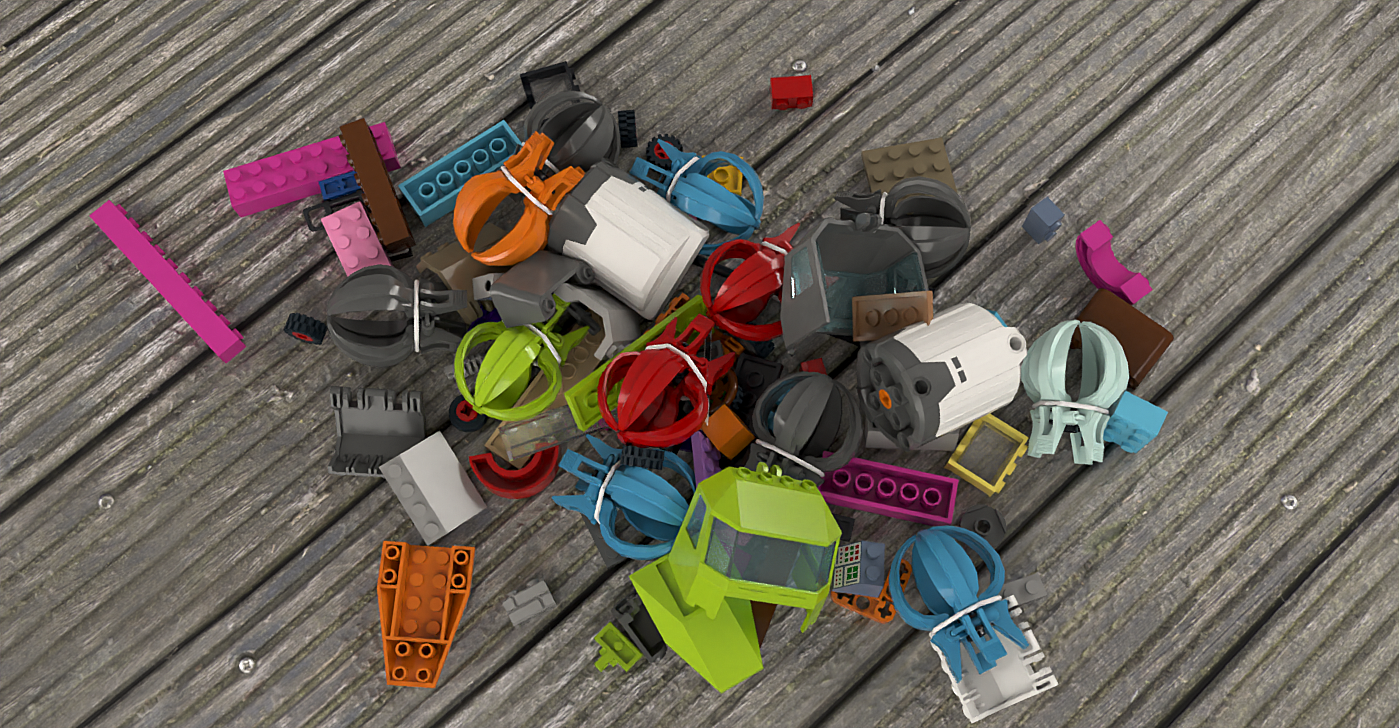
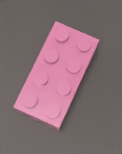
M361 201L321 219L347 276L364 267L378 264L394 267L387 251L380 244L376 235L378 232Z

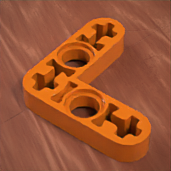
M901 559L900 565H904V570L907 571V574L903 573L900 576V581H903V585L900 583V586L904 593L912 567L907 560ZM890 569L878 598L855 595L852 599V605L847 603L850 600L849 598L842 597V599H838V594L831 589L830 596L834 603L879 623L885 624L890 622L896 614V610L891 603L887 609L890 616L886 615L885 618L880 617L881 613L878 611V609H883L886 601H882V597L888 602H892L891 597L886 593V588L889 586ZM857 598H867L869 607L866 609L858 608L856 605Z

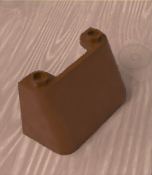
M1099 288L1076 318L1080 323L1085 321L1099 325L1116 337L1123 348L1128 362L1129 380L1127 387L1134 390L1140 385L1174 340L1173 335L1167 329L1104 288ZM1077 325L1072 335L1069 346L1071 349L1082 348L1079 325Z

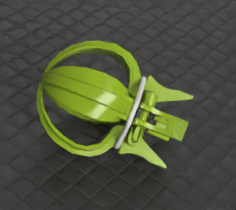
M554 293L552 297L556 304L555 309L557 313L551 320L548 319L543 322L506 328L503 320L499 322H486L475 326L465 334L457 348L454 360V376L460 392L465 400L473 405V410L480 415L485 414L488 417L502 421H521L541 414L554 403L562 385V375L559 366L564 367L567 354L581 343L590 328L585 326L563 336L559 334L562 328L556 325V323L571 302H565ZM488 340H495L481 364L476 379L475 393L472 396L464 377V360L477 344ZM532 366H539L548 380V390L539 398L526 405L511 408L526 391L531 378Z

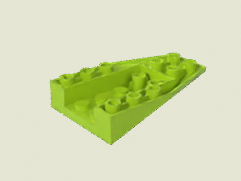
M711 529L704 562L729 578L739 579ZM699 536L694 538L696 545L698 543ZM669 552L629 575V578L665 643L722 694L764 669L751 602L747 599L725 596L715 620L706 616L707 610L699 605L692 607L685 602L668 560Z

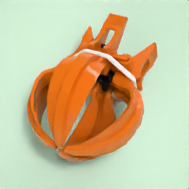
M535 131L528 141L525 142L518 154L510 156L503 163L504 166H501L502 171L475 175L464 184L459 192L454 208L453 225L455 235L463 249L468 253L472 252L471 256L478 262L488 266L514 265L528 259L538 250H543L548 243L549 223L553 212L565 194H569L586 174L580 166L576 168L569 166L549 178L542 171V168L554 142L541 132L539 134ZM510 193H524L526 195L523 200L525 204L524 213L514 228L490 249L484 252L473 253L476 239L496 207Z

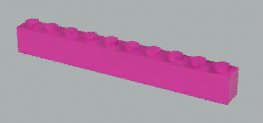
M108 200L90 214L89 217L219 358L228 363L247 347L241 341L244 337L236 328L231 330L228 327L231 323L224 315L218 316L215 313L217 308L209 300L205 302L202 299L204 294L196 286L192 288L189 285L191 280L183 272L179 274L176 271L178 266L170 258L166 260L163 257L166 253L157 244L153 246L150 243L153 239L145 231L140 233L138 230L140 225L132 217L126 218L125 215L128 212L120 204L115 206Z

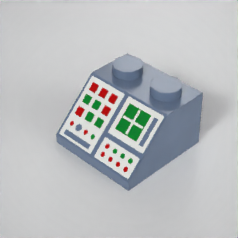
M858 541L838 546L833 570L832 591L878 598L884 587L885 544Z

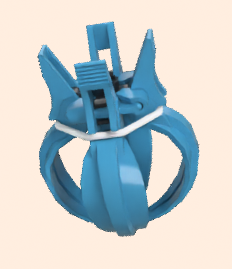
M658 139L657 142L672 161L671 171H666L639 157L636 158L630 174L658 187V195L687 215L691 214L709 221L726 232L739 235L732 240H748L754 230H758L761 224L760 217L763 212L764 203L762 184L754 169L739 156L719 151L701 158V156L696 155L694 152H681L673 145ZM718 167H737L750 185L755 205L747 199L730 192L719 183L708 178L707 175ZM650 168L662 173L658 182L647 177ZM726 242L704 244L698 254L710 256L719 246Z
M589 434L586 437L604 460L603 465L567 449L558 466L579 477L575 488L585 493L584 495L552 496L556 504L565 509L584 514L593 525L598 522L601 534L607 545L621 556L636 560H652L671 552L689 508L686 500L672 485L660 476L647 470L648 468L620 464L622 449L612 448ZM665 451L663 466L673 469L682 475L695 493L696 480L694 471L677 455ZM581 462L593 468V474L577 470ZM698 508L690 525L692 534L695 533L700 519ZM619 509L623 511L626 520L639 532L651 538L667 542L655 545H635L620 540L615 535L617 511Z
M949 525L936 526L917 532V536L914 535L907 539L897 551L889 574V592L894 609L905 623L920 630L931 631V636L933 637L930 641L943 652L956 683H960L962 680L961 642L979 674L996 667L995 660L1007 655L993 628L1022 649H1026L1029 646L1022 631L1014 624L1009 615L1008 601H1000L1002 597L998 594L1004 584L1005 570L999 554L984 538L965 528ZM953 538L964 542L977 552L988 567L990 586L978 598L976 596L979 590L977 571L967 553ZM913 542L915 543L912 549V569L915 582L924 603L935 615H923L911 608L900 586L899 568L901 559ZM986 634H987V635L990 637V639H991V640H989V641H987V642H986V639H985V637H984V635H986ZM974 641L980 650L979 653H975L970 642Z

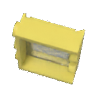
M989 413L972 423L944 468L955 473L991 497L994 492L999 494L1006 482L1002 480L1006 474L1010 476L1017 466L1014 463L1017 456L1022 457L1026 452L1028 446L1025 443L1029 437Z

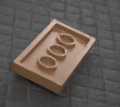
M932 291L852 297L853 341H874L921 321H924L929 326L933 319Z

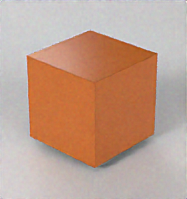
M725 404L708 418V426L704 422L701 427L714 446L730 460L756 438L739 416Z

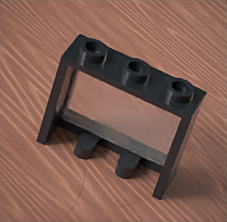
M567 61L520 74L530 110L547 95L566 90L580 91L579 85H574L573 80H576L574 70L568 67ZM571 100L557 106L547 114L541 123V127L556 112L569 105L579 103L580 100Z

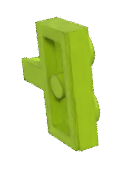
M611 621L594 637V640L602 647L599 651L602 656L594 663L600 672L609 664L613 667L619 664L628 672L643 657L639 649Z

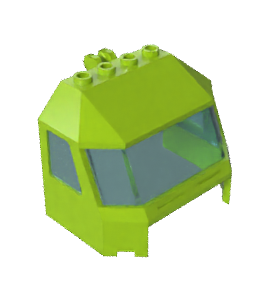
M763 462L758 463L756 472L745 467H727L699 482L668 557L685 602L692 607L699 605L707 610L706 616L715 620L725 596L805 608L807 615L800 628L802 633L805 632L810 624L812 625L816 622L829 594L839 541L842 535L816 484L806 479L801 481L786 475L781 477L782 470L778 465H772L768 472V466Z

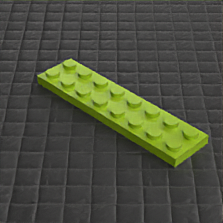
M701 295L693 297L564 393L578 429L584 432L603 418L598 407L597 387L607 365L622 352H640L645 350L646 343L660 337L674 317H677L675 338L684 332L699 313L706 317V305ZM694 330L686 343L690 345L700 333ZM624 378L614 385L608 395L607 403L610 411L618 406V398Z

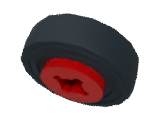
M462 394L457 396L449 407V419L452 425L459 431L466 433L475 432L481 429L487 422L488 416L485 414L480 415L473 410V405L465 400Z

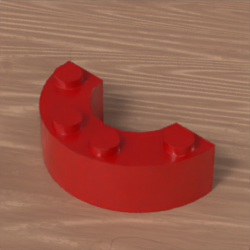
M558 441L536 445L532 461L526 467L519 470H506L499 467L492 453L468 457L473 472L490 492L503 498L523 499L541 492L553 481L559 470L558 465L561 462L562 452Z

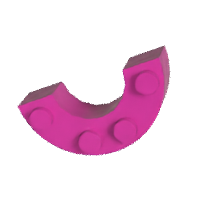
M1099 220L1078 235L1075 243L1078 261L1086 276L1097 289H1107L1128 304L1133 305L1153 289L1150 287L1147 278L1142 276L1140 272H1131L1118 262L1111 249L1113 236L1110 233V229Z

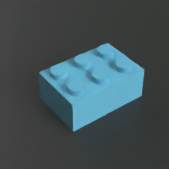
M1124 391L1106 409L1109 411L1107 415L1110 416V419L1104 429L1103 440L1120 445L1124 451L1137 453L1158 435L1168 412Z

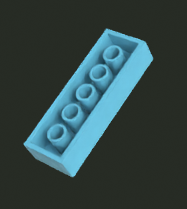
M502 120L399 184L398 187L420 221L427 227L454 210L457 196L468 180L475 175L496 172L514 154L516 145L520 144L522 146V143L505 120Z

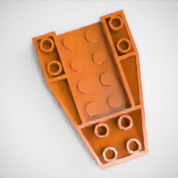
M383 541L377 594L387 685L436 688L470 596L475 547L452 546V548Z

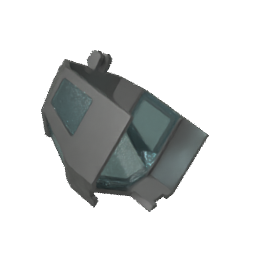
M863 212L857 216L855 222L852 220H835L832 217L824 218L784 257L785 266L780 319L785 348L789 350L791 357L795 355L794 345L813 333L853 336L852 297L929 291L921 252L899 228L889 227L886 224L881 225L882 218L879 214L870 216L869 213ZM859 341L860 347L872 341Z

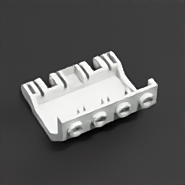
M1014 595L1003 599L1008 601V609L1018 605ZM1020 607L1010 611L1009 615L1014 618L1020 615L1022 610ZM1028 622L1017 624L1020 630L1030 627ZM993 628L1007 655L995 660L997 666L982 674L978 673L961 642L962 680L960 683H956L955 678H953L954 676L949 670L947 659L943 652L931 642L933 649L938 652L941 658V666L949 675L952 689L959 696L963 705L962 710L965 716L970 719L971 724L1059 685L1054 675L1040 681L1037 680V678L1051 673L1052 670L1050 667H1044L1034 673L1030 663L1038 662L1045 656L1041 652L1030 658L1026 657L1041 649L1032 630L1023 633L1029 646L1026 649H1022ZM987 634L984 635L986 642L991 640ZM974 641L970 642L975 653H979L980 650Z

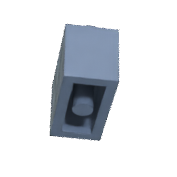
M1047 196L1031 208L1022 227L1038 244L1044 240L1048 242L1057 234L1055 231L1062 226L1061 221L1065 214Z

